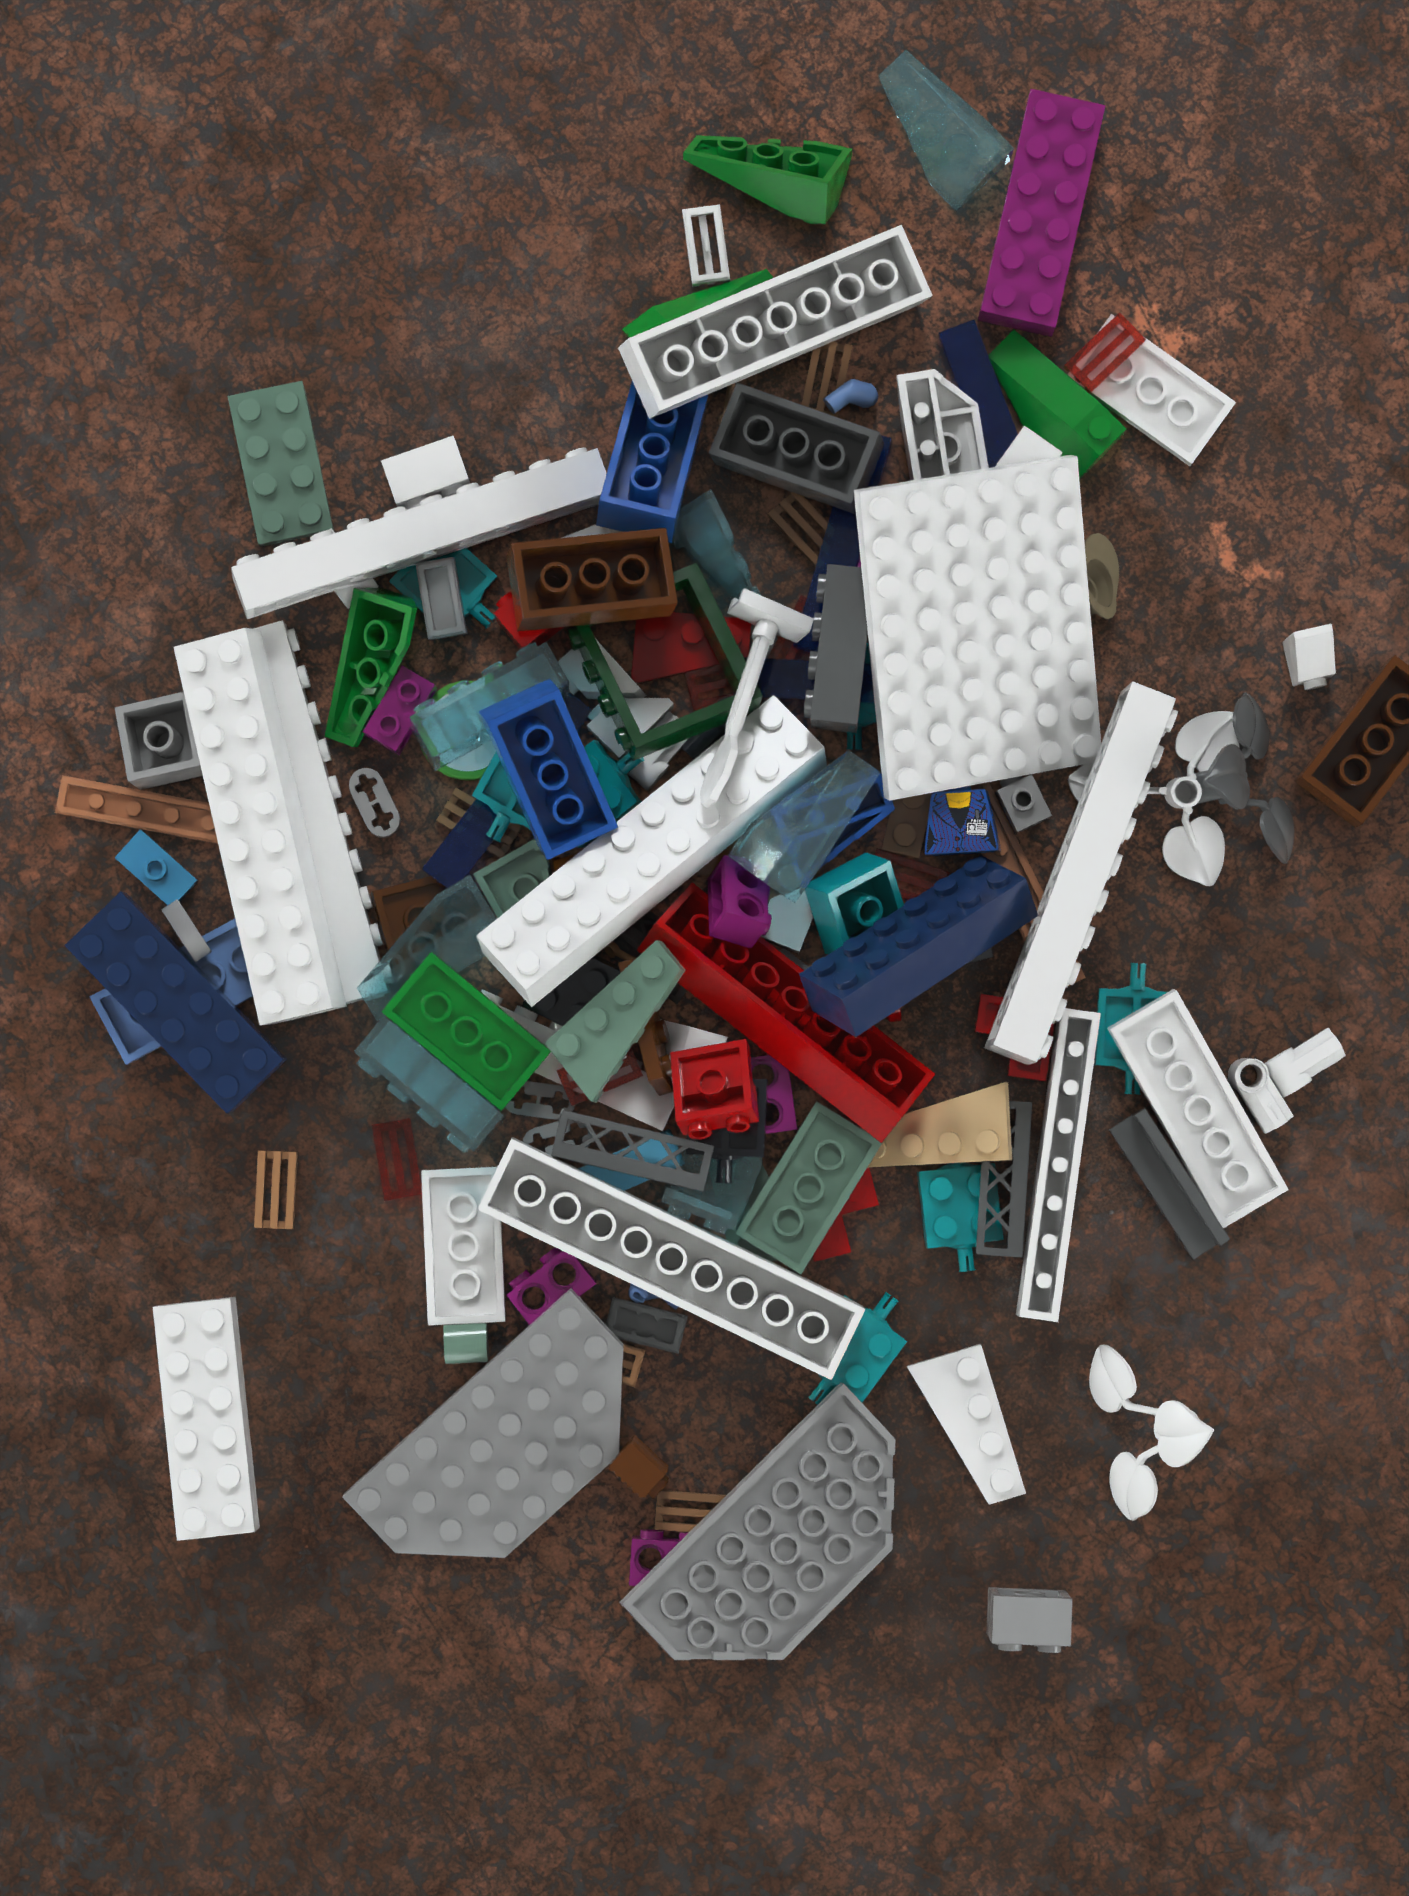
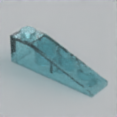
M907 50L878 75L897 118L900 119L907 133L910 145L920 160L929 184L955 211L963 206L1011 160L1014 147L982 115Z
M713 491L705 492L681 508L672 540L676 550L683 547L687 557L693 563H697L700 570L730 600L733 598L739 599L744 588L761 595L756 585L753 586L750 581L752 577L744 557L739 551L736 552L733 546L735 544L734 535Z
M847 750L793 793L780 800L773 808L752 821L728 856L793 903H796L881 772Z
M471 875L466 876L436 894L358 985L357 990L376 1021L386 1016L381 1012L382 1009L431 951L456 972H460L485 957L476 936L498 918Z

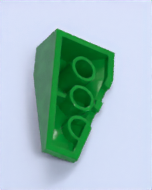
M354 588L324 737L351 747L359 746L364 736L363 730L384 697L410 646L417 606L411 597L384 588Z

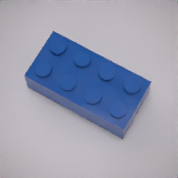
M632 381L599 500L596 526L622 532L666 528L668 543H672L705 417L708 395L649 419Z
M550 678L479 711L535 841L547 860L618 828L562 695Z

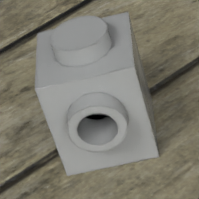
M1032 774L1024 778L1019 776L1000 781L1002 788L997 790L995 795L1015 835L1052 816Z

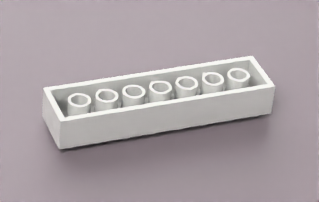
M899 225L630 337L618 349L649 419L919 306L933 295L902 225Z

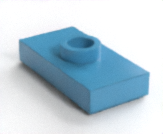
M141 829L115 856V859L167 905L177 899L180 902L198 883V880Z

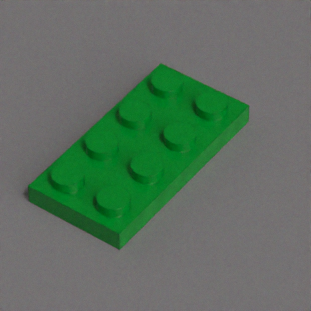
M432 951L381 1011L501 1111L551 1052L545 1044Z

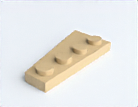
M1008 1082L904 1114L884 1139L867 1168L1012 1160Z

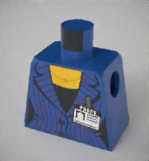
M971 786L949 789L945 792L931 793L925 841L926 856L1001 852L992 806L986 789L971 790Z

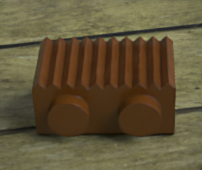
M636 1435L622 1447L619 1454L609 1465V1471H615V1477H621V1482H627V1488H632L633 1493H638V1498H645L647 1494L652 1499L655 1498L669 1482V1478L666 1476L669 1466Z

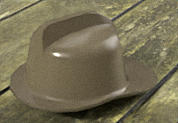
M1100 533L1091 534L1085 540L1090 614H1098L1104 619H1111L1116 613L1118 558L1112 543L1106 536Z

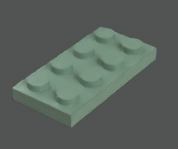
M303 381L228 396L258 545L262 547L310 537L331 528L334 531Z
M816 1101L735 1234L797 1273L802 1274L882 1143L866 1131Z

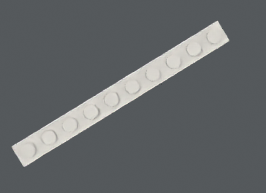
M585 447L568 452L565 455V459L551 463L550 459L541 460L530 465L528 471L516 475L514 471H507L495 476L492 479L493 482L479 486L478 483H470L456 490L457 494L442 498V495H433L423 499L420 502V506L408 510L404 506L396 507L386 511L383 514V518L369 522L368 518H363L351 522L347 525L346 530L334 534L332 530L319 532L310 537V542L297 546L295 542L285 543L274 548L273 554L260 558L258 554L245 556L237 560L236 566L231 567L232 578L246 618L250 619L415 565V563L437 558L599 505L607 473L598 448L587 451Z
M283 620L253 628L261 631L346 1005L389 993L388 983L394 982L389 961H381L377 946L384 945L378 923L371 924L367 909L373 908L368 887H360L357 872H361L363 869L357 849L350 850L346 836L352 834L348 815L346 812L339 813L336 799L341 798L342 794L336 775L329 777L325 762L332 760L326 739L319 740L315 725L321 724V719L315 701L308 703L305 688L311 687L305 665L298 666L294 652L301 650L294 628L288 629Z

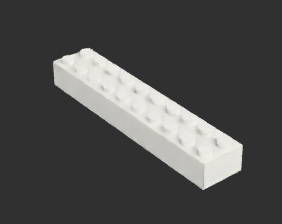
M242 628L175 646L174 652L259 1025L277 1024L347 1007L261 631Z
M1133 681L1121 691L1037 909L1038 916L1033 919L986 1041L985 1049L1025 1065L1036 1063L1041 1057L1045 1058L1053 1041V1036L1048 1035L1051 1024H1054L1055 1021H1060L1067 1004V1000L1062 998L1063 993L1069 984L1073 986L1080 971L1081 964L1076 962L1079 951L1081 952L1083 948H1088L1095 931V927L1090 926L1092 917L1097 912L1101 913L1106 903L1109 891L1104 890L1105 883L1111 876L1114 877L1121 864L1123 855L1117 853L1124 840H1129L1134 830L1137 819L1131 817L1138 804H1143L1150 787V783L1145 781L1146 776L1152 768L1156 769L1162 757L1164 747L1160 746L1159 742L1166 732L1171 731L1176 720L1178 711L1172 709L1176 698Z
M774 695L746 717L743 728L737 735L738 753L731 775L715 803L708 808L702 806L700 790L708 766L725 735L617 821L618 828L596 838L476 936L482 953L531 1007L827 766L824 746Z
M514 1137L511 1138L477 1209L832 1380L865 1311L863 1305Z

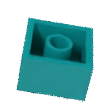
M866 852L803 885L824 952L828 955L841 947L846 940L858 936L873 926L877 920L887 917L904 905L891 861Z

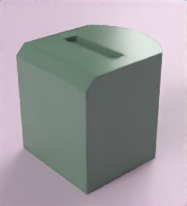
M488 1323L443 1325L445 1364L489 1361Z

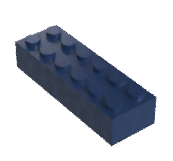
M982 855L967 861L962 868L948 877L938 880L933 887L919 896L909 899L901 908L887 917L877 920L873 926L858 936L846 940L841 947L826 957L817 959L812 966L801 972L799 976L812 1011L857 1037L1036 918L1038 913L1027 879Z
M120 891L64 945L227 1114L232 1113L287 1060L127 893Z

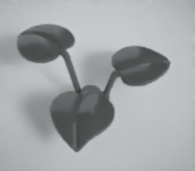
M1245 692L1242 693L1243 696L1236 702L1233 711L1235 735L1243 749L1241 751L1235 744L1226 745L1217 754L1209 770L1194 773L1202 789V795L1197 804L1218 800L1221 805L1228 804L1236 810L1243 809L1246 805L1259 807L1263 811L1260 816L1262 834L1280 862L1287 864L1292 853L1295 836L1294 821L1288 806L1279 797L1271 798L1269 803L1265 800L1249 798L1250 786L1247 779L1248 775L1245 772V759L1250 754L1257 760L1264 758L1268 751L1270 734L1263 710L1256 700Z

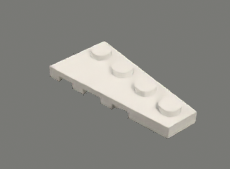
M981 1344L908 1365V1370L987 1503L990 1505L1026 1494Z

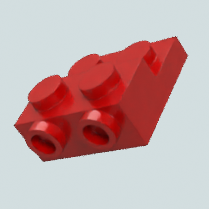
M746 1039L670 1052L675 1119L683 1135L688 1134L692 1139H705L711 1136L712 1130L727 1128L728 1131L734 1133L744 1132L750 1128V1123L759 1122L757 1091L752 1078L750 1046Z

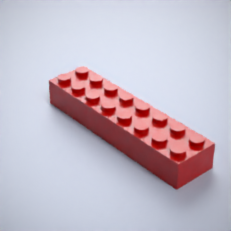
M691 883L656 921L637 949L642 954L656 940L662 941L686 970L677 983L880 1143L884 1141L935 1076L934 1072L877 1027L872 1026L855 1037L814 1013L799 976L804 970L761 936L752 949L709 936L708 894L694 883Z

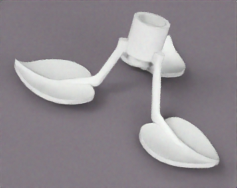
M1230 711L1205 713L1188 721L1180 729L1175 740L1176 754L1181 759L1190 762L1187 766V776L1172 779L1166 787H1149L1147 793L1165 795L1169 805L1174 808L1183 809L1181 819L1183 826L1174 827L1168 831L1163 841L1162 854L1167 866L1173 872L1204 886H1213L1221 872L1224 862L1225 842L1220 827L1210 817L1201 816L1189 822V816L1193 812L1192 806L1199 802L1202 795V789L1196 780L1197 777L1194 774V769L1196 767L1198 772L1207 771L1224 746L1235 744L1239 747V741L1233 727V712ZM1093 763L1083 764L1069 775L1068 784L1078 802Z
M1102 1344L1095 1351L1089 1375L1090 1391L1097 1405L1109 1413L1119 1411L1123 1405L1127 1410L1155 1415L1154 1434L1158 1439V1445L1141 1453L1137 1460L1130 1452H1122L1114 1459L1110 1469L1109 1482L1114 1501L1128 1519L1135 1521L1151 1511L1158 1495L1155 1475L1148 1466L1144 1465L1145 1461L1159 1453L1161 1459L1171 1467L1184 1466L1202 1451L1213 1434L1214 1429L1201 1421L1195 1412L1179 1401H1166L1159 1408L1132 1403L1129 1398L1135 1394L1137 1386L1131 1367L1116 1350Z

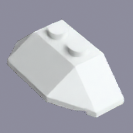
M935 369L896 375L900 421L910 481L989 468L978 403L945 379Z

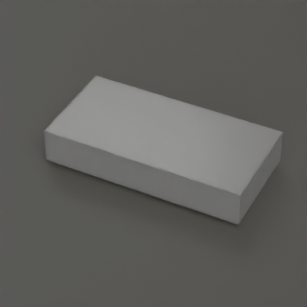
M449 557L415 563L428 640L468 634L455 558Z

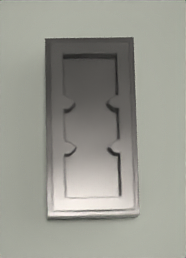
M613 1297L606 1326L618 1339L678 1354L688 1315Z

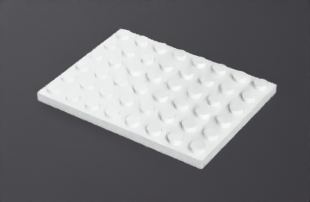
M1066 455L854 490L884 798L891 801L1094 763L1101 746L1078 457Z

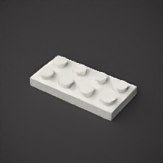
M1113 314L1109 316L1068 373L1069 377L1101 404L1188 466H1191L1236 403Z
M497 1167L421 1170L428 1325L506 1322L502 1221L477 1210Z

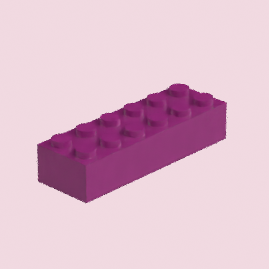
M1030 89L978 321L1052 337L1057 324L1106 105Z

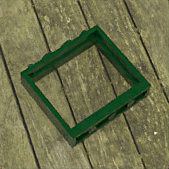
M697 563L674 571L676 592L683 589L736 695L746 661ZM596 624L568 626V629H566L571 648L574 651L579 649L583 657L582 669L589 684L595 683L599 690L598 702L606 718L611 716L617 729L614 730L618 745L621 744L624 751L628 750L632 761L727 722L735 695L641 734L590 629L591 626ZM756 685L747 714L760 706L763 695L758 685Z

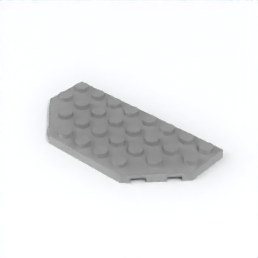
M570 1288L353 1484L342 1497L395 1553L505 1558L607 1467L619 1454L624 1344L575 1291Z
M840 1383L619 1603L674 1660H784L893 1550L891 1516L892 1510H894L895 1478L892 1477L896 1439L844 1383Z

